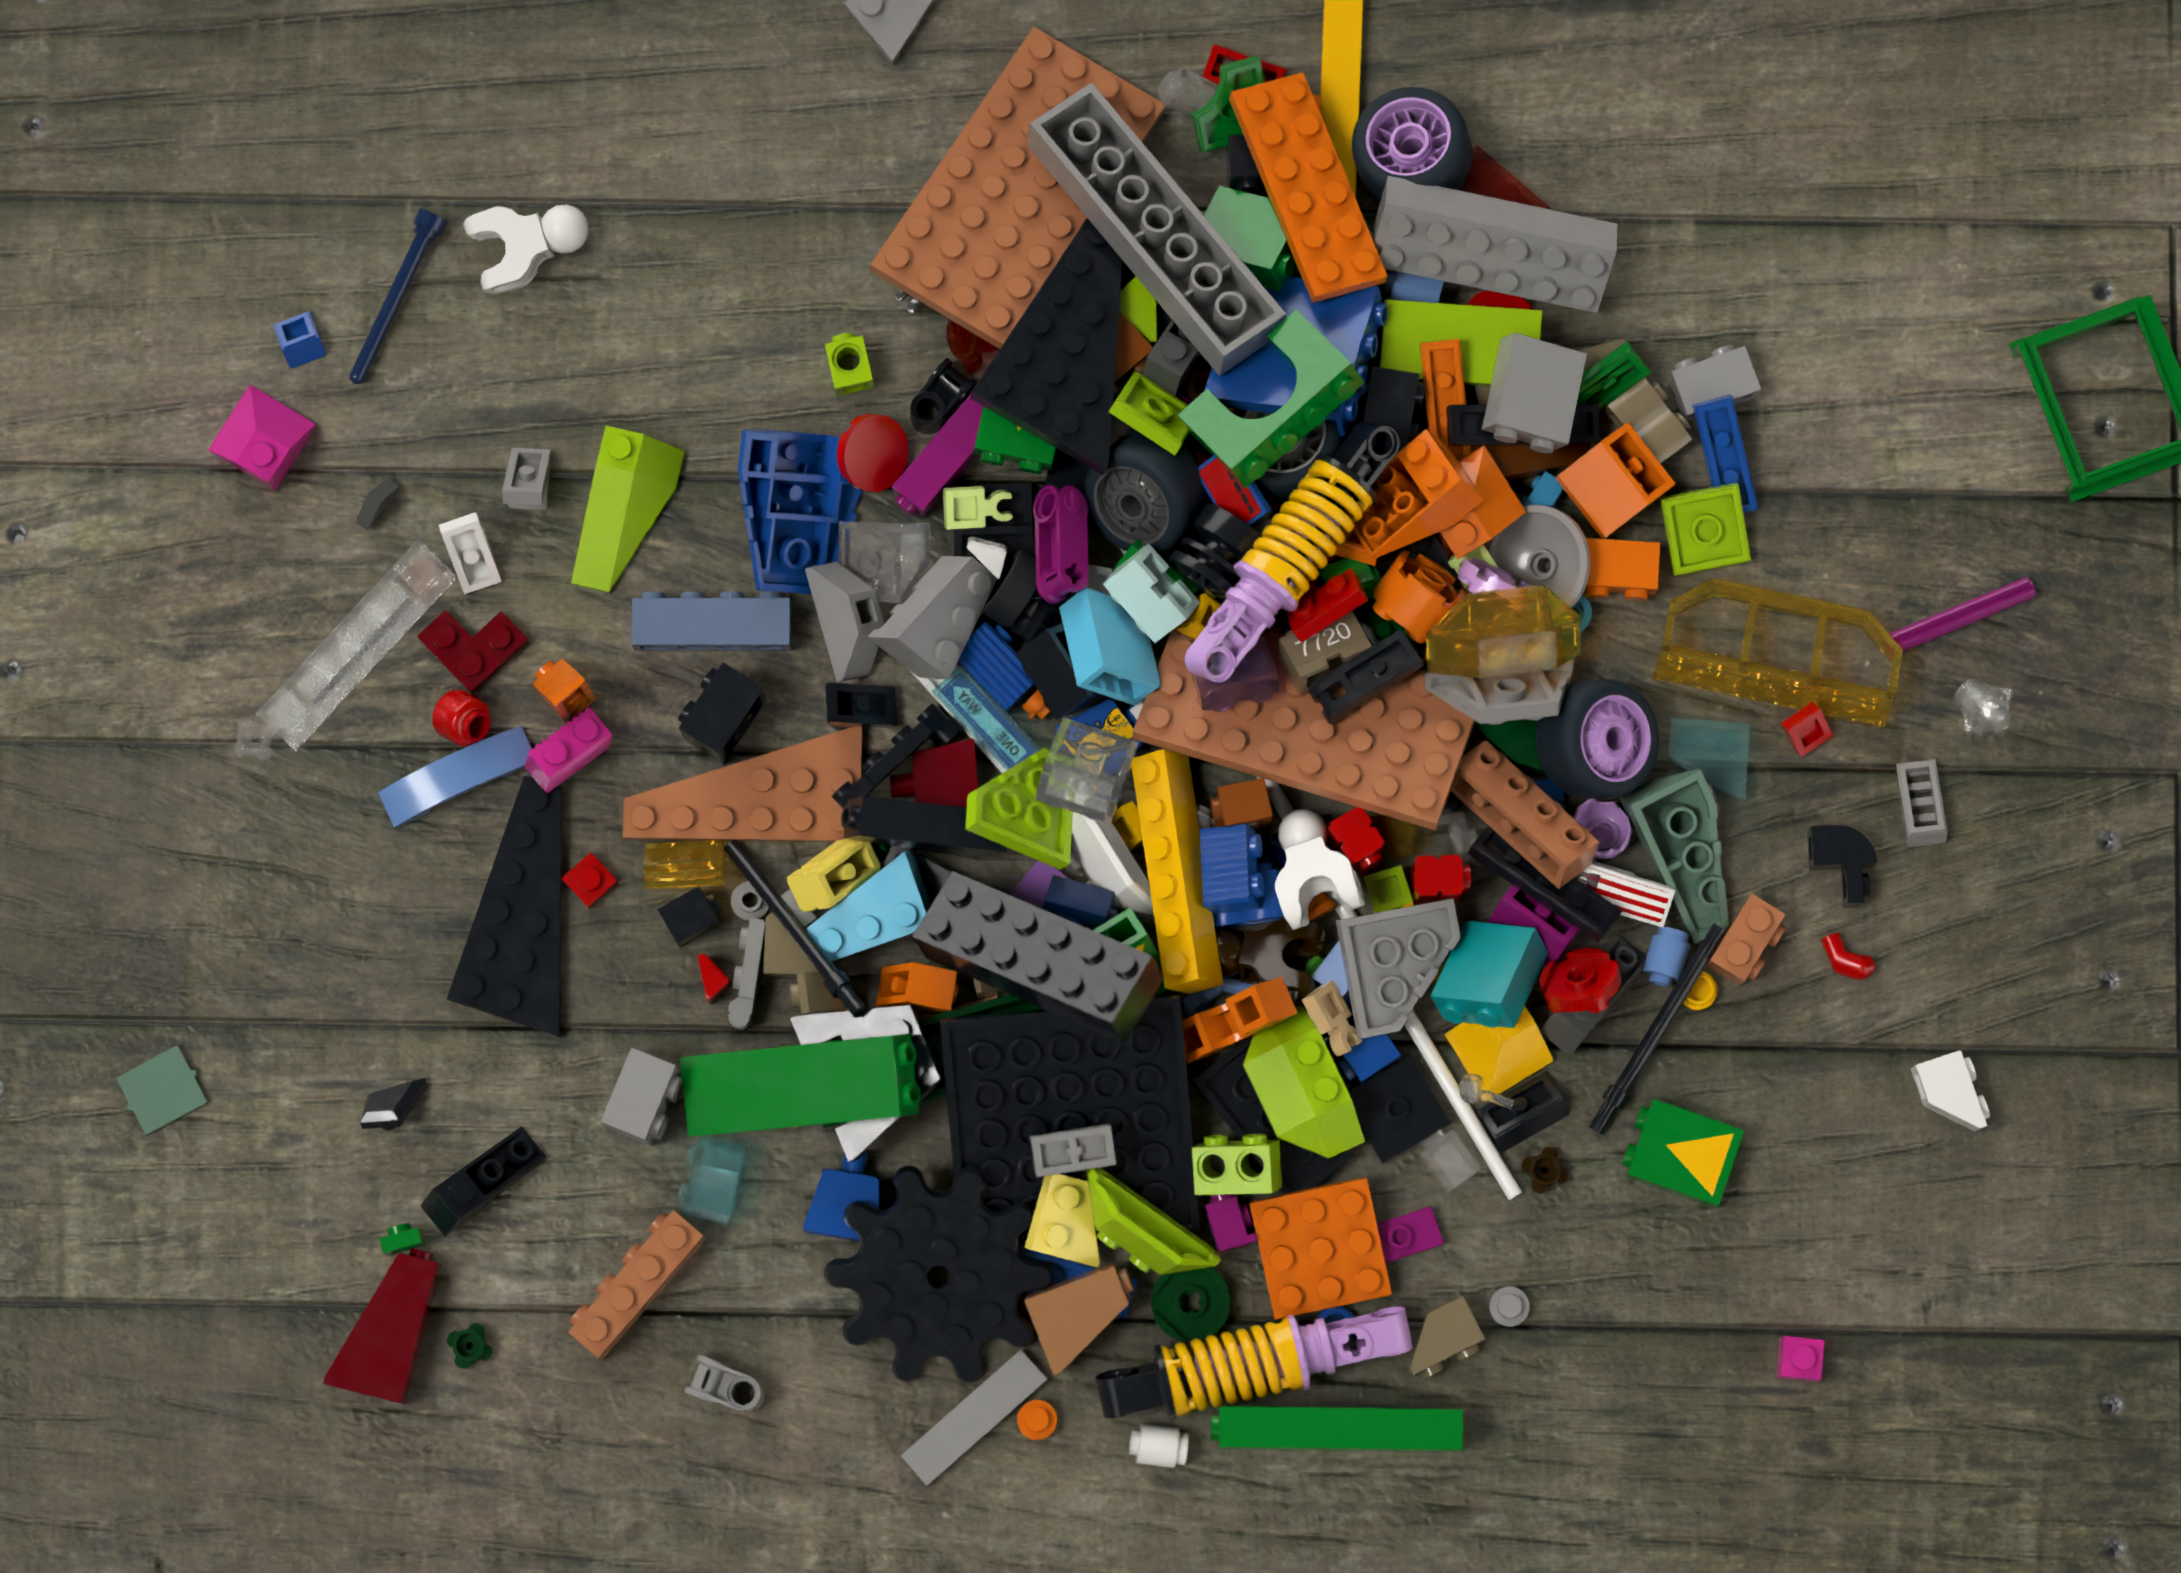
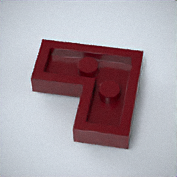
M446 610L417 635V638L471 695L529 642L528 638L502 611L473 637Z

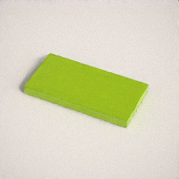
M1385 299L1388 313L1386 323L1383 326L1380 367L1418 373V382H1423L1419 342L1459 338L1464 385L1491 387L1500 339L1513 333H1518L1540 340L1542 310Z

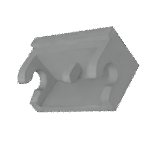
M1110 1124L1029 1136L1036 1177L1116 1165Z

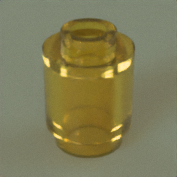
M1378 813L1380 835L1384 840L1382 851L1390 852L1392 858L1413 856L1414 849L1421 847L1419 826Z

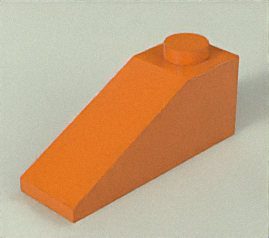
M562 658L556 664L553 660L549 661L535 674L537 680L532 685L565 724L567 721L571 722L573 717L578 716L579 712L585 710L596 700L586 680Z

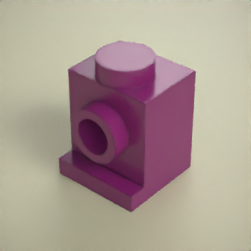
M1235 1194L1211 1196L1212 1204L1205 1205V1211L1218 1253L1257 1243L1256 1234L1247 1235L1246 1228L1252 1227L1246 1203L1239 1205Z

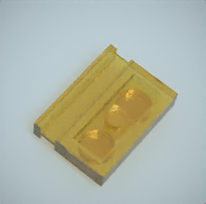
M724 840L645 843L644 890L724 885Z

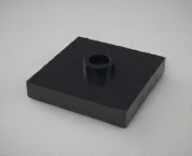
M1411 1055L1348 1091L1361 1130L1381 1164L1451 1125Z

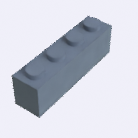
M772 591L759 593V598H744V593L722 592L720 593V598H704V593L682 592L681 598H665V593L643 592L641 593V598H632L631 645L634 651H792V603L790 598H783V593Z

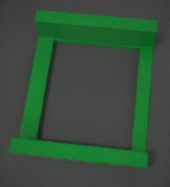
M2151 294L2144 298H2141V296L2009 343L2014 359L2022 357L2071 481L2066 487L2071 503L2181 464L2180 439L2086 473L2038 353V350L2135 316L2181 431V370Z

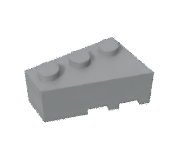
M942 556L913 587V594L902 605L897 604L890 612L892 616L880 629H874L868 635V638L920 678L950 679L997 578L973 557Z

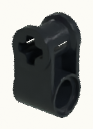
M949 358L940 363L927 383L911 402L910 421L914 429L921 434L930 435L938 432L970 396L978 383L974 378L969 380L956 370ZM927 405L934 407L938 411V415L928 421L921 419L917 415V411Z

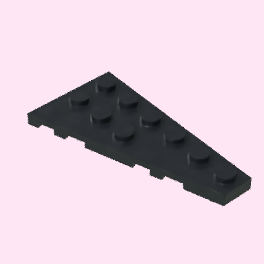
M524 775L447 1000L560 1038L563 789L557 786L549 793H546L534 778Z

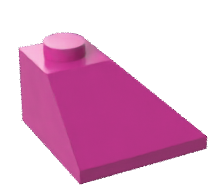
M249 385L208 451L276 491L317 425L252 385Z

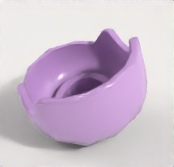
M1588 799L1577 807L1573 819L1581 826L1589 829L1599 841L1594 859L1615 858L1627 848L1632 834L1629 816L1614 801L1604 802Z

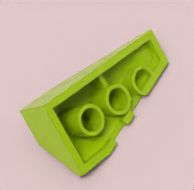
M606 425L595 466L571 580L572 585L605 593L612 591L635 555L634 552L655 524L656 518L667 501L675 493L686 453L684 450L645 434Z

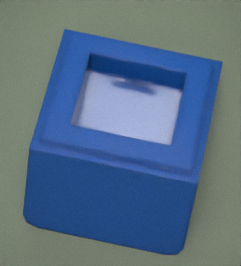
M310 311L273 325L282 352L290 368H296L326 355Z

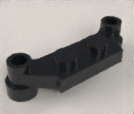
M932 703L916 718L920 722L916 727L912 729L907 724L891 739V742L895 745L885 755L879 750L862 766L867 772L854 785L847 781L831 797L844 809L847 805V799L868 796L927 740L930 739L937 747L948 745L963 730L961 725L953 717L948 719Z

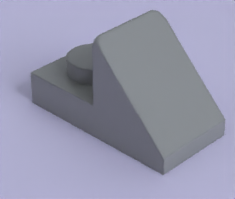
M511 448L502 490L503 504H508L513 509L545 510L547 508L551 461L550 449Z

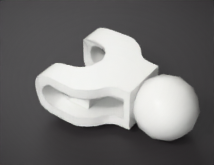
M556 205L548 210L543 218L537 213L528 216L518 215L509 208L497 206L469 216L463 223L466 234L472 239L481 241L500 238L505 242L506 254L502 261L494 267L485 270L481 275L480 281L483 292L493 295L527 286L535 277L539 265L543 261L555 257L553 251L558 253H572L583 246L589 232L588 220L584 213L577 207L570 205Z
M1308 809L1294 810L1286 815L1279 825V843L1286 853L1287 861L1277 876L1275 891L1283 915L1292 930L1309 924L1308 905L1313 897L1321 892L1333 891L1338 893L1349 911L1365 905L1359 877L1356 871L1353 870L1349 859L1341 853L1329 849L1326 844L1328 829L1324 819Z

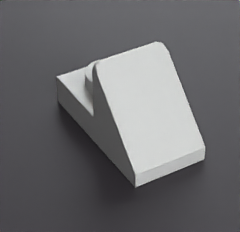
M476 512L439 525L464 595L502 582L486 533L480 524Z

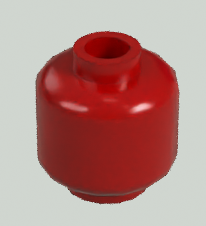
M452 690L445 693L436 703L432 714V725L435 731L443 738L459 746L467 747L479 742L487 735L491 725L488 705L464 690Z

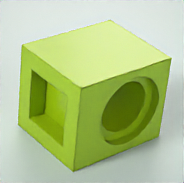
M843 333L832 337V342L824 344L836 397L875 388L863 335L855 337L854 333ZM852 354L859 358L858 366L849 371L841 369L838 366L840 358L844 355Z

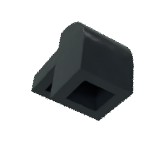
M1811 826L1807 831L1809 870L1841 869L1843 908H1859L1864 903V897L1870 896L1869 874L1862 873V868H1873L1877 863V856L1872 844L1861 832L1848 826Z

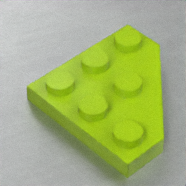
M1044 747L968 794L965 829L1061 870L1070 865L1075 761Z

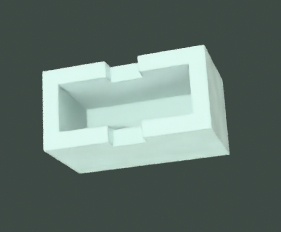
M1148 543L1118 566L1103 585L1108 589L1112 599L1122 605L1135 620L1139 630L1147 634L1156 643L1184 622L1200 604V601L1181 579L1175 583L1165 572L1169 566Z

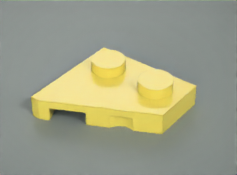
M1063 1174L1047 1175L1044 1177L1025 1248L1099 1267L1100 1259L1087 1181Z

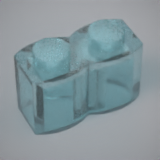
M703 1136L699 1137L697 1145H690L686 1167L692 1168L689 1183H681L677 1198V1206L683 1207L682 1215L684 1217L731 1227L749 1151L747 1146Z

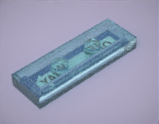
M962 665L952 672L950 679H945L932 691L937 699L1006 771L1041 750Z

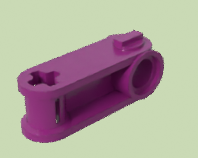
M1052 485L1044 486L1036 496L1033 507L1035 518L1036 585L1040 596L1050 604H1057L1063 601L1069 592L1083 590L1087 586L1089 579L1088 501L1079 489L1068 485L1063 488Z

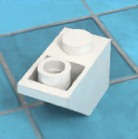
M1961 1050L1917 1064L1911 1068L1924 1107L1974 1132L1987 1126L1985 1119L1990 1117L1987 1103L1983 1095L1977 1096L1972 1081L1977 1079L1971 1059L1969 1057L1964 1058Z

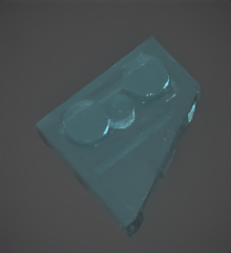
M1671 717L1667 759L1687 771L1700 769L1707 783L1738 801H1744L1746 796L1750 724Z

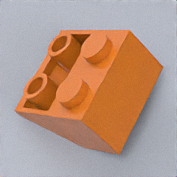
M1626 422L1555 477L1602 539L1607 538L1676 484L1629 422Z

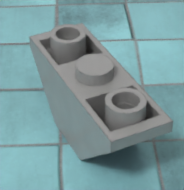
M838 562L806 568L805 572L837 683L868 676L879 648L877 644L868 638V635L874 629H880L884 625L875 590Z

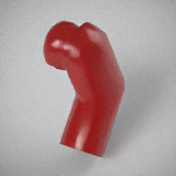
M1839 932L1821 939L1831 967L1837 974L1854 980H1863L1873 974L1875 970L1874 960L1866 954L1861 956L1846 951Z

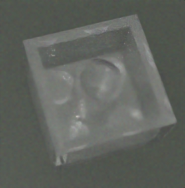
M1063 717L1044 763L1035 800L1047 803L1052 807L1063 808L1084 815L1092 820H1100L1111 824L1128 781L1139 742Z

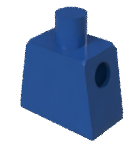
M865 1152L861 1158L854 1162H848L844 1153L841 1171L823 1170L804 1223L803 1230L805 1233L860 1242L857 1233L845 1224L843 1217L846 1206L853 1201H864L871 1207L881 1210L880 1178L864 1175L868 1152Z

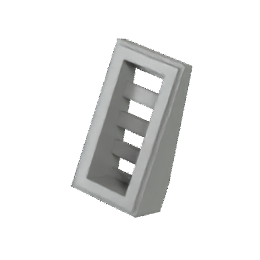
M1936 760L1896 764L1907 847L1946 842L1948 831ZM1929 775V781L1907 783V778ZM1931 792V796L1910 799L1909 795L1915 793ZM1933 808L1934 811L1932 813L1916 815L1912 813V810ZM1935 824V825H1931V826L1915 827V826H1921V825Z

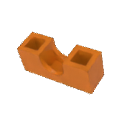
M1283 977L1253 985L1225 999L1226 1003L1183 1020L1186 1064L1212 1056L1298 1014Z

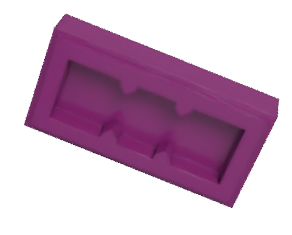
M1431 1206L1377 1224L1385 1264L1444 1244Z

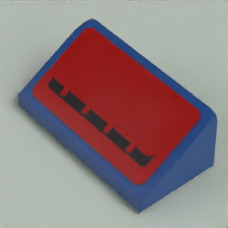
M1214 456L1198 467L1202 485L1214 505L1233 514L1253 529L1272 511L1255 481L1245 489Z

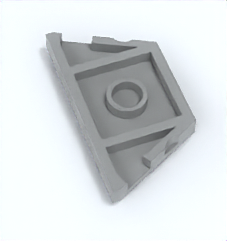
M1573 657L1430 672L1425 673L1424 687L1430 693L1480 724L1497 725L1505 721L1521 719L1540 720L1543 717L1557 716L1559 714L1574 674Z

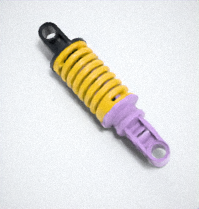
M1360 422L1352 428L1350 434L1332 458L1324 454L1316 455L1308 473L1298 483V489L1292 491L1289 495V501L1283 503L1280 507V513L1274 515L1271 519V525L1266 526L1262 531V537L1257 538L1254 542V550L1250 549L1242 560L1234 565V570L1241 579L1235 588L1230 587L1226 592L1225 597L1227 599L1212 614L1206 627L1185 654V665L1191 674L1214 682L1227 680L1246 653L1257 643L1263 630L1273 625L1275 622L1274 616L1278 613V610L1283 609L1293 612L1297 609L1299 599L1309 589L1308 580L1314 581L1319 576L1317 568L1323 569L1328 563L1326 556L1332 557L1337 551L1335 544L1340 545L1345 541L1346 536L1343 532L1350 533L1354 528V522L1362 518V510L1366 511L1368 507L1373 506L1377 502L1378 496L1371 488V485L1399 449V437L1393 428L1371 422ZM1376 434V444L1372 449L1371 442ZM1213 654L1212 665L1207 669L1208 658Z
M1404 1307L1383 1308L1370 1314L1325 1323L1324 1319L1320 1318L1316 1319L1312 1325L1308 1324L1306 1326H1299L1294 1315H1288L1281 1323L1267 1322L1264 1325V1330L1259 1325H1253L1249 1333L1243 1328L1237 1329L1234 1336L1226 1331L1220 1335L1219 1340L1214 1335H1208L1205 1339V1345L1201 1339H1192L1190 1342V1353L1183 1342H1177L1174 1348L1170 1349L1167 1346H1160V1344L1155 1345L1153 1363L1109 1370L1098 1374L1095 1379L1105 1418H1120L1138 1411L1164 1406L1170 1420H1176V1417L1190 1414L1192 1409H1196V1407L1201 1412L1206 1411L1209 1406L1208 1398L1213 1407L1219 1408L1224 1403L1223 1394L1227 1403L1231 1405L1238 1402V1391L1244 1401H1250L1254 1395L1253 1387L1260 1398L1268 1395V1384L1271 1391L1276 1395L1281 1394L1284 1388H1290L1293 1391L1299 1389L1308 1390L1310 1389L1311 1375H1315V1373L1319 1374L1324 1371L1329 1375L1335 1373V1367L1357 1363L1381 1356L1399 1355L1413 1349ZM1355 1333L1357 1336L1356 1346L1349 1347L1347 1343L1349 1341L1348 1335Z

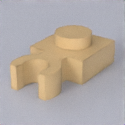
M1333 980L1322 984L1302 999L1310 1019L1315 1023L1320 1034L1328 1032L1331 1048L1337 1056L1350 1052L1352 1050L1351 1047L1362 1042L1361 1039H1357L1356 1029L1349 1025L1347 1018L1352 1014Z

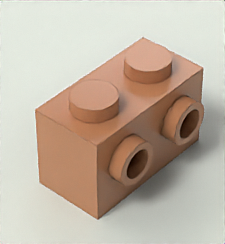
M1751 893L1706 966L1739 987L1746 978L1754 981L1766 962L1760 958L1767 944L1774 948L1786 929L1785 926L1780 924L1786 914Z

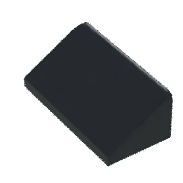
M1546 1072L1477 1110L1500 1152L1510 1149L1569 1115L1564 1098Z

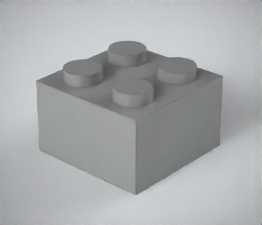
M631 1047L600 1122L609 1130L649 1146L652 1145L654 1138L661 1140L669 1122V1118L665 1114L669 1102L676 1103L683 1089L682 1078L680 1077L681 1072L678 1067Z

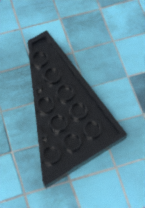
M1087 218L972 390L970 399L1104 475L1108 468L1112 414L1108 411L1113 405L1123 260Z

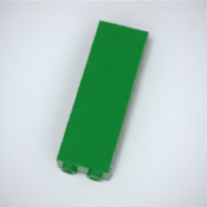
M910 1033L680 1057L688 1137L919 1114L920 1089L915 1082L914 1073L916 1050L911 1042Z
M1219 1406L1218 1415H1211L1210 1441H1218V1450L1459 1453L1463 1450V1409Z

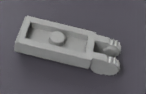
M750 918L749 927L742 926L740 932L739 950L745 951L743 966L736 965L733 978V989L739 990V994L736 999L729 1003L728 1008L730 1012L728 1021L733 1028L735 1027V1030L739 1029V1031H745V1029H749V1026H752V1017L755 1014L765 948V921L762 919Z

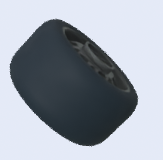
M1138 431L1119 438L1110 446L1109 464L1104 475L1089 468L1086 475L1084 496L1088 501V513L1093 523L1107 540L1124 551H1128L1136 540H1139L1144 545L1149 543L1158 554L1172 549L1181 542L1183 537L1188 536L1194 530L1192 524L1208 503V493L1202 485L1198 469L1200 463L1183 444L1176 455H1173Z

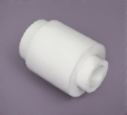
M1141 1423L1139 1431L1132 1430L1129 1454L1136 1455L1137 1464L1174 1468L1175 1464L1185 1465L1189 1434L1179 1432V1428Z

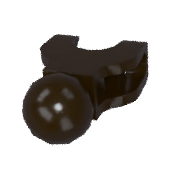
M1283 918L1272 922L1265 929L1259 931L1246 930L1244 938L1238 932L1230 929L1215 930L1222 978H1232L1240 973L1241 983L1256 985L1283 977L1294 1006H1305L1302 999L1315 990L1313 980L1307 973L1288 967L1287 963L1295 958L1314 957L1321 953L1325 945L1326 934L1320 925L1309 922L1307 926L1292 930L1286 919Z

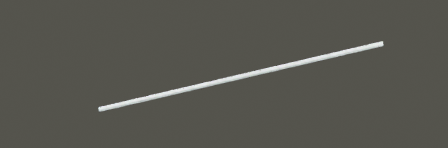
M1265 779L1268 798L1283 820L1294 809L1277 782ZM1333 891L1325 892L1328 898L1334 899L1338 905L1335 910L1341 919L1357 917L1354 909L1347 910L1345 902L1338 893ZM1412 1008L1404 1026L1508 1200L1513 1199L1522 1193L1520 1187Z

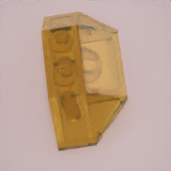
M1544 584L1467 593L1443 616L1436 626L1433 625L1426 632L1427 671L1437 674L1485 678L1556 669L1581 654L1580 615Z

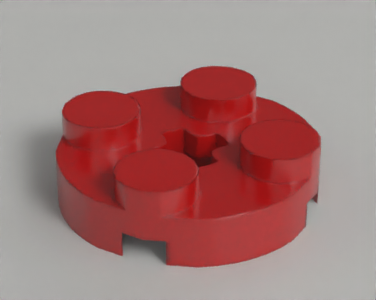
M1595 948L1570 951L1566 953L1567 960L1556 965L1554 959L1542 971L1540 986L1549 1010L1554 1013L1581 1012L1586 1010L1590 1013L1602 1012L1609 1007V999L1617 993L1622 981L1616 960H1610L1609 953Z

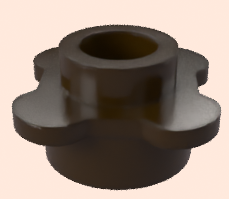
M1552 1147L1544 1148L1542 1154L1534 1158L1526 1157L1521 1164L1522 1171L1528 1173L1532 1181V1190L1538 1194L1545 1193L1547 1188L1555 1183L1563 1184L1568 1178V1171L1561 1167L1557 1159L1558 1152ZM1542 1167L1548 1168L1547 1174L1541 1172Z

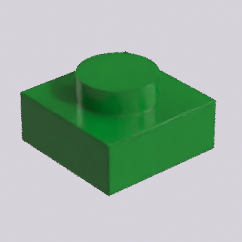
M410 1223L388 1228V1236L379 1238L382 1252L386 1256L426 1245L422 1230L418 1227L411 1229Z

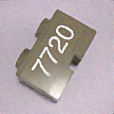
M1350 611L1302 643L1291 629L1279 639L1278 658L1299 695L1308 692L1315 682L1367 651L1372 646L1354 613Z

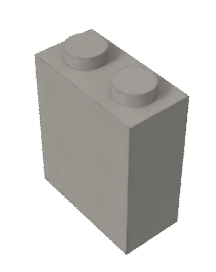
M1513 333L1500 339L1482 430L1494 433V438L1502 442L1516 443L1519 440L1530 443V449L1541 453H1553V450L1568 445L1587 354L1518 333Z

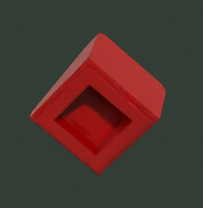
M701 953L698 956L706 999L711 1005L731 987V981L705 953Z

